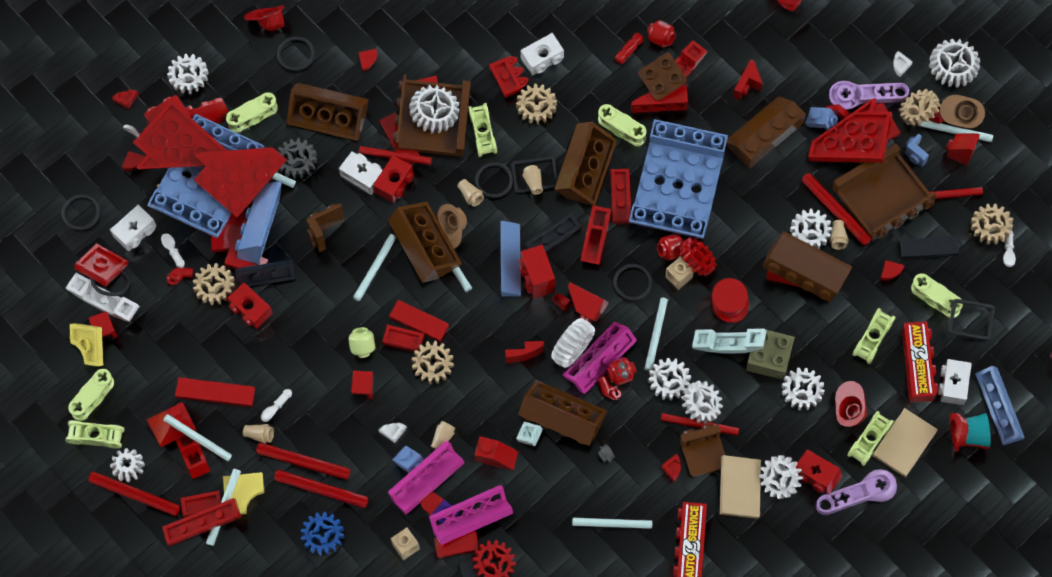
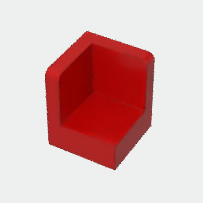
M107 311L89 318L91 326L102 327V337L112 334L113 338L117 337Z
M353 371L352 394L367 395L368 399H372L373 372Z

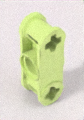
M264 93L230 111L226 116L229 129L239 133L275 114L278 109L275 96L271 93Z
M487 103L477 107L468 106L478 156L482 157V154L492 152L497 154ZM486 128L487 131L479 132L478 129Z
M605 104L599 108L598 122L601 126L634 146H642L645 143L646 128L644 125L611 105Z
M926 274L916 275L911 285V291L914 295L949 318L951 316L953 300L961 299ZM956 303L954 318L959 315L963 304Z
M878 308L852 355H857L870 364L896 317H891ZM876 333L879 338L872 339L869 334Z
M100 369L96 371L70 402L68 408L75 420L83 421L87 419L113 388L114 379L108 370Z
M877 410L847 456L854 457L862 462L861 465L865 466L894 421L883 417ZM866 436H873L875 441L868 440Z
M80 421L68 422L69 433L65 439L67 443L103 446L113 449H120L122 446L120 443L121 435L125 429L122 426L84 423ZM93 432H100L96 438L90 437Z

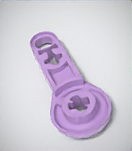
M839 81L832 85L829 98L833 105L840 104L844 109L849 110L859 104H866L873 98H876L877 103L903 102L908 97L909 88L904 83L857 85L849 81ZM902 89L904 90L905 95L898 96L895 93V90ZM879 90H882V92L885 93V95L881 96ZM843 92H846V95L849 94L847 98H844V95L841 96Z
M874 470L860 483L819 497L816 509L820 514L828 515L865 501H887L896 493V479L887 470ZM878 481L881 484H885L883 490L880 487L876 488ZM842 494L844 497L848 496L846 503L843 500L836 503L837 507H835L834 501L839 500ZM823 500L828 501L831 504V508L823 510L820 507V502Z

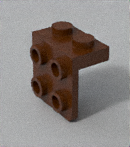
M669 52L638 71V74L656 101H660L687 83L686 77Z
M332 204L326 210L320 213H313L306 219L309 229L307 230L309 241L313 248L317 247L319 252L326 249L322 231L345 220L341 204Z
M708 424L697 431L690 429L681 435L680 444L692 477L721 470V457L725 455L720 440L721 430L719 424L715 426Z

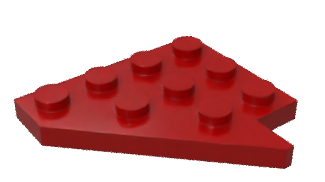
M876 98L871 99L814 139L810 146L809 160L883 163L893 118L892 112H875L877 101Z
M172 100L133 142L147 155L138 164V169L206 166L194 156L195 153L227 151Z
M273 147L195 153L194 156L206 166L194 181L232 214L239 217L284 165L287 159Z

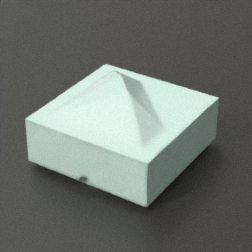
M524 422L516 439L519 442L535 446L543 429L541 426Z

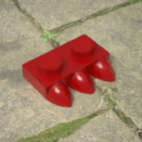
M513 56L505 57L489 64V68L505 98L520 92L529 80L526 77L517 78L522 73L523 68L512 67L518 60L517 57Z

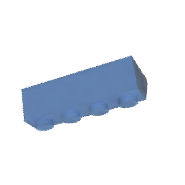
M282 182L267 183L252 200V207H248L245 216L248 219L247 223H243L240 234L242 239L237 240L235 251H238L237 259L260 264L280 200Z

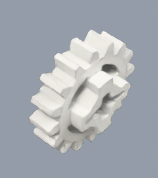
M185 54L183 59L178 56V61L172 60L173 66L168 67L169 73L167 75L170 79L169 82L171 85H174L175 90L180 88L181 93L188 90L189 94H191L192 89L197 92L198 86L204 87L203 81H208L206 75L209 73L208 69H206V63L202 62L200 57L196 59L194 54H192L191 58H188L187 54Z
M810 209L809 213L802 210V216L796 214V220H792L790 232L793 233L792 236L820 249V244L825 246L827 240H830L831 234L829 233L832 232V227L828 226H830L831 221H825L826 214L820 216L819 210L816 213H813L812 209ZM799 225H800V228L802 229V233L799 232V229H798ZM821 226L823 227V231H824L823 234H822V231L820 230V227H821Z
M667 358L665 363L659 360V366L654 364V370L649 372L651 377L648 382L653 383L650 389H656V396L662 394L663 400L666 396H669L670 401H672L673 396L679 399L680 392L685 394L683 391L690 385L688 381L691 380V375H687L689 369H683V362L677 364L676 358L673 362H670V358Z
M797 368L796 373L790 371V377L785 376L784 381L786 383H782V388L785 390L782 391V395L787 396L785 402H792V408L798 405V410H801L802 406L809 410L810 404L816 407V401L821 402L822 397L820 395L824 394V390L820 388H823L824 382H819L821 376L815 377L814 370L808 373V368H805L804 372ZM791 383L795 387L793 391L790 390ZM814 386H815V388H816V393H815V395H813V392H812V389H813Z
M701 381L693 382L683 391L685 395L682 396V399L686 403L682 404V406L688 409L685 413H691V419L697 418V423L703 421L706 424L709 421H713L717 418L716 416L721 414L719 409L723 407V405L719 404L722 398L717 397L719 391L714 392V385L708 387L707 381L703 383Z
M784 455L778 456V458L777 456L771 457V461H765L767 467H761L764 474L759 475V477L764 478V481L760 484L766 485L764 491H771V497L777 496L778 499L791 497V493H797L795 487H801L798 480L803 479V477L798 476V473L802 470L796 469L798 463H791V457L785 458Z

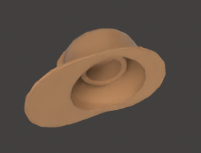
M961 95L948 96L942 101L940 106V114L945 122L964 128L977 127L985 117L984 107L979 101Z
M444 204L439 208L438 222L455 249L461 242L462 231L467 225V218L461 208H455L451 204Z

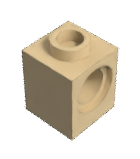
M681 257L666 268V278L678 290L693 278V269L691 267L688 268V264Z
M405 528L391 538L393 547L403 560L420 549L417 540L408 528Z

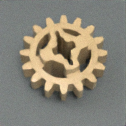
M534 84V88L528 85L527 91L522 89L521 95L517 96L518 114H523V120L529 118V123H532L533 120H536L537 124H539V120H543L545 123L546 117L552 118V112H556L557 100H554L555 94H550V88L544 90V85H541L540 88H537V84Z
M927 89L923 92L918 90L917 94L912 92L910 98H905L906 102L901 103L903 108H900L899 111L901 112L900 116L908 125L911 123L912 126H915L918 123L921 126L923 121L928 123L930 117L935 118L934 113L939 112L938 107L941 106L940 100L932 90L929 92Z
M989 204L986 205V209L979 207V212L975 211L971 220V230L975 231L974 236H980L981 242L986 239L987 244H990L991 241L997 244L999 239L1004 242L1005 236L1009 237L1010 231L1013 228V218H1008L1010 212L1004 213L1003 206L997 209V204H994L993 208H990Z
M215 263L214 268H211L210 264H207L206 270L200 268L202 273L195 274L198 280H193L195 285L193 289L197 293V298H202L203 303L209 300L211 305L214 304V301H217L220 305L221 299L228 301L227 295L232 294L230 289H235L233 283L235 280L231 276V271H226L224 265L219 268L217 263ZM202 288H204V290H208L209 293H205L202 290Z
M434 341L433 345L426 342V347L419 345L420 352L415 350L414 355L416 357H412V362L416 363L412 365V370H417L415 372L416 377L422 375L421 381L427 378L429 384H431L432 380L439 383V378L446 380L445 374L450 375L451 370L449 368H453L454 363L449 362L453 360V355H448L450 349L444 350L443 343L437 346V341ZM438 352L441 353L444 358H440ZM431 359L435 360L434 366L430 365ZM421 367H425L428 373L423 371ZM439 369H442L441 372L435 374L436 371H438Z

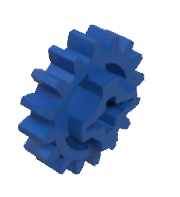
M317 512L316 518L309 516L310 522L303 523L306 529H301V534L305 535L301 537V540L306 542L304 544L306 549L311 547L310 552L312 554L317 550L319 556H321L323 551L329 555L330 549L336 552L335 546L342 545L339 539H344V534L340 533L344 529L343 526H339L341 523L339 519L334 521L335 517L333 514L327 517L326 512L323 513V516H320ZM323 522L330 523L331 525L327 526ZM321 531H324V532H325V534H324L325 536H324V537H321V535H320V532H321ZM314 542H318V543H320L322 546L316 545V544H314Z

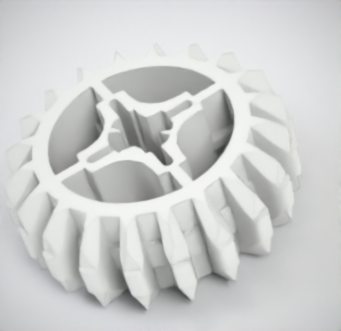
M952 38L950 43L945 40L943 44L939 43L936 49H933L929 59V67L932 69V75H936V80L942 79V85L947 82L949 87L955 84L957 88L960 83L965 86L967 82L971 83L973 78L977 76V71L980 69V58H977L978 52H973V46L967 47L968 42L962 44L960 39L955 42ZM941 62L947 67V70L942 66Z
M431 85L427 89L422 87L420 91L415 92V96L411 98L409 105V114L413 117V123L418 122V128L423 126L424 132L430 129L431 134L434 130L441 133L442 129L447 131L449 127L452 128L454 122L458 120L460 113L459 102H456V96H451V91L445 92V87L442 90L438 89V85L435 88H432Z
M583 318L574 321L557 341L551 358L564 368L571 366L582 355L592 340L595 332L592 324Z

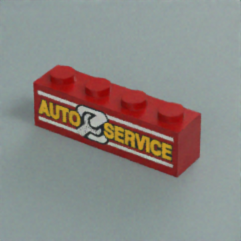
M927 322L904 323L902 338L910 403L931 402L938 395V384L934 383L936 366L932 365L934 348L930 346L929 341L932 339L931 328H928Z
M683 502L682 508H678L677 520H681V527H677L676 539H680L679 546H675V558H678V566H674L673 577H702L707 504Z

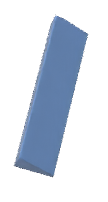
M501 221L502 296H521V273L518 260L520 259V224Z
M991 366L975 373L1002 444L1006 445L1024 439V434L998 368Z

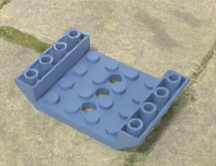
M195 114L193 120L227 151L264 148V145ZM205 166L168 168L158 189H155L147 206L218 238L232 213L194 181ZM188 171L192 174V177L185 178L182 173Z
M654 119L650 143L629 223L704 239L728 135ZM656 178H663L665 182L662 185H657L654 180ZM681 182L683 187L676 189L673 187V183ZM693 186H699L701 188V192L694 193L692 192L691 188Z

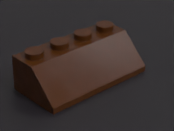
M296 83L291 89L286 124L358 141L366 118L369 99Z
M778 96L727 139L726 146L750 169L803 125L806 113L793 101Z
M594 122L577 124L554 190L567 199L595 206L617 139Z
M428 202L398 207L388 219L422 283L437 280L461 266L462 263Z
M785 231L769 249L762 266L771 273H775L829 302L838 294L852 266Z
M536 380L525 394L518 415L527 421L536 422L546 429L559 432L564 437L575 439L580 444L590 446L606 416L607 410Z

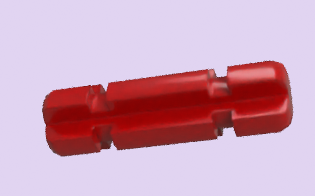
M635 33L632 39L621 49V52L616 54L615 60L623 64L627 60L626 58L637 48V45L642 43L643 36Z

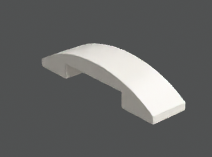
M75 273L66 287V290L103 312L107 311L109 315L130 322L140 307L125 297L106 296L98 293L91 286L90 279L78 273ZM97 286L99 289H101V290H103V291H106V292H109V291H107V290H105V289H103V288Z

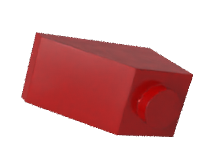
M956 134L954 140L950 139L946 146V149L949 150L947 157L968 165L980 134Z
M479 437L475 452L476 462L514 470L518 456L517 450L500 441Z

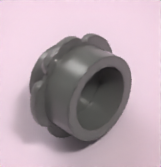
M607 444L603 447L599 446L601 450L598 453L604 462L607 460L611 462L615 458L611 448Z

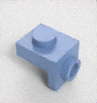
M811 107L806 120L808 127L825 128L826 130H829L838 123V117L831 108Z
M918 134L915 138L912 136L906 142L905 154L912 163L922 167L927 162L929 155L918 146L922 137Z
M407 446L393 459L396 465L408 473L424 460L420 454Z

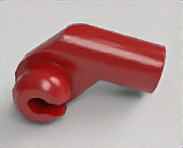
M175 268L168 274L167 282L170 285H175L183 277L193 278L194 270L193 268Z
M606 375L597 378L604 396L613 400L621 397L620 389L610 385Z

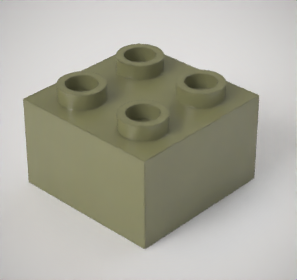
M767 330L764 347L750 352L746 371L784 380L795 337Z

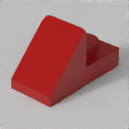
M750 60L734 89L733 98L740 100L742 95L746 96L750 87L762 91L763 83L753 60Z

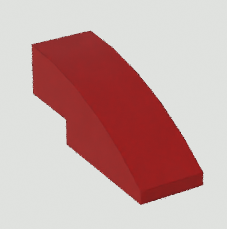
M592 206L580 261L600 264L612 209Z
M187 435L176 440L192 479L211 471L198 442Z

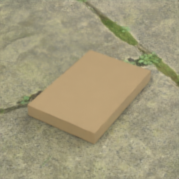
M904 408L872 456L906 478L938 429Z
M725 455L721 457V515L755 519L760 517L761 478L759 475H761V460Z

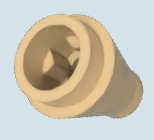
M536 165L526 167L523 170V178L530 187L532 194H540L543 192L541 170Z
M466 179L459 182L458 188L469 205L477 206L483 201L484 196L481 190Z
M835 220L832 223L829 243L833 249L841 250L847 247L849 241L844 222L842 220Z
M441 421L440 425L437 424L431 447L437 449L446 440L449 441L455 434V427Z
M268 424L245 425L243 429L244 437H249L262 443L271 442L273 439L274 429Z

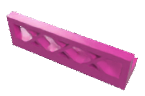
M614 322L563 374L564 378L573 382L578 390L585 394L598 381L597 378L606 373L609 363L619 359L637 341L628 327Z
M446 440L389 490L388 493L394 504L407 515L423 498L464 464V460Z
M499 485L429 516L434 535L440 544L443 545L511 515L513 510L506 500L503 487ZM499 493L500 499L490 501L492 496ZM482 502L479 508L472 509L475 503ZM464 510L461 516L454 517L457 511ZM446 518L443 524L437 526V520Z

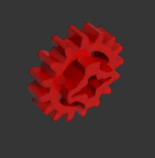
M689 237L680 244L679 250L682 251L680 255L683 256V261L688 264L687 267H691L694 273L698 271L700 276L702 274L707 276L715 270L717 264L714 261L716 259L713 257V253L708 250V246H704L702 241L698 242L696 238L692 239Z
M495 540L493 545L490 541H487L486 547L481 544L479 546L480 551L476 550L474 552L477 557L472 559V562L476 563L473 566V570L479 571L476 576L509 577L508 574L512 575L514 570L510 567H514L516 563L511 561L515 557L514 554H509L511 547L505 549V543L503 542L500 546L498 545V540ZM486 552L487 558L481 561L482 555ZM492 558H493V561H497V562H498L496 566H495L494 563H490V561L492 560ZM507 563L505 571L501 572V566Z

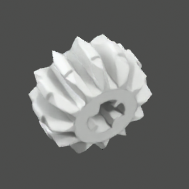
M125 448L123 454L121 451H118V457H112L115 463L110 464L111 469H114L113 475L118 476L120 481L125 478L127 482H130L131 477L137 480L136 474H143L141 467L145 466L144 462L141 461L143 457L141 454H137L134 449L129 452L128 448Z

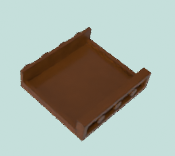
M404 74L403 81H399L398 92H402L401 98H397L396 109H400V113L395 115L394 126H398V131L393 134V143H396V150L463 157L471 81H463V85L406 80V74ZM429 85L432 88L438 85L441 90L445 87V92L451 91V96H456V102H459L460 113L458 120L454 122L452 128L449 127L447 131L442 129L441 133L434 130L431 134L430 129L424 132L423 126L418 128V122L413 123V117L409 114V105L411 98L415 96V92L420 91L422 87L427 89Z
M896 143L886 149L883 163L864 162L836 179L833 183L834 192L862 228L871 236L872 240L877 237L882 238L890 229L900 227L903 221L908 218L913 219L919 214V211L924 208L927 210L935 203L936 193L931 194L900 156V148Z

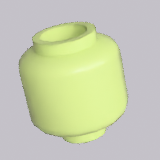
M356 328L349 335L350 350L353 354L364 358L374 351V335L367 328Z

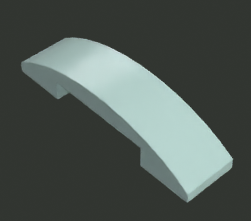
M747 329V332L716 333L714 330H696L692 348L714 353L753 352L764 347L767 330Z

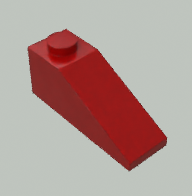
M684 84L660 101H656L651 92L632 101L631 113L687 110V85Z

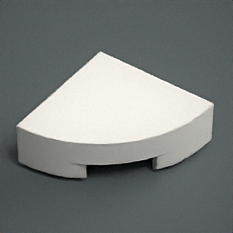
M898 51L894 57L893 67L896 74L901 77L912 65V61Z
M401 423L388 424L381 427L379 432L395 443L405 431L406 426Z

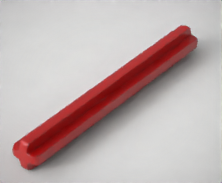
M810 173L804 175L802 182L839 220L844 222L846 228L863 245L868 244L872 239L871 236Z
M259 443L256 452L260 455L343 479H348L350 476L349 468L263 443Z
M277 470L274 475L275 481L365 508L368 503V497L282 470Z
M91 472L88 478L90 483L174 516L180 510L178 504L99 473Z

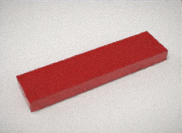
M178 377L175 397L252 407L256 388L253 386Z
M232 498L163 526L162 529L167 545L172 546L239 519L242 516L236 499Z

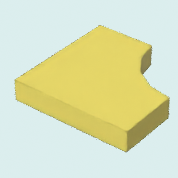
M76 323L70 324V343L80 349L84 363L86 365L102 366V327Z
M263 473L239 475L231 499H236L241 515L246 514L247 506L255 496L264 493ZM223 476L224 493L231 476Z

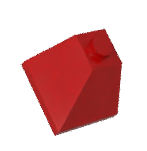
M569 283L568 287L576 312L581 314L579 318H583L588 322L591 320L596 322L607 307L608 302Z
M183 402L147 419L160 447L185 436L184 433L163 421L167 414L192 430H196Z

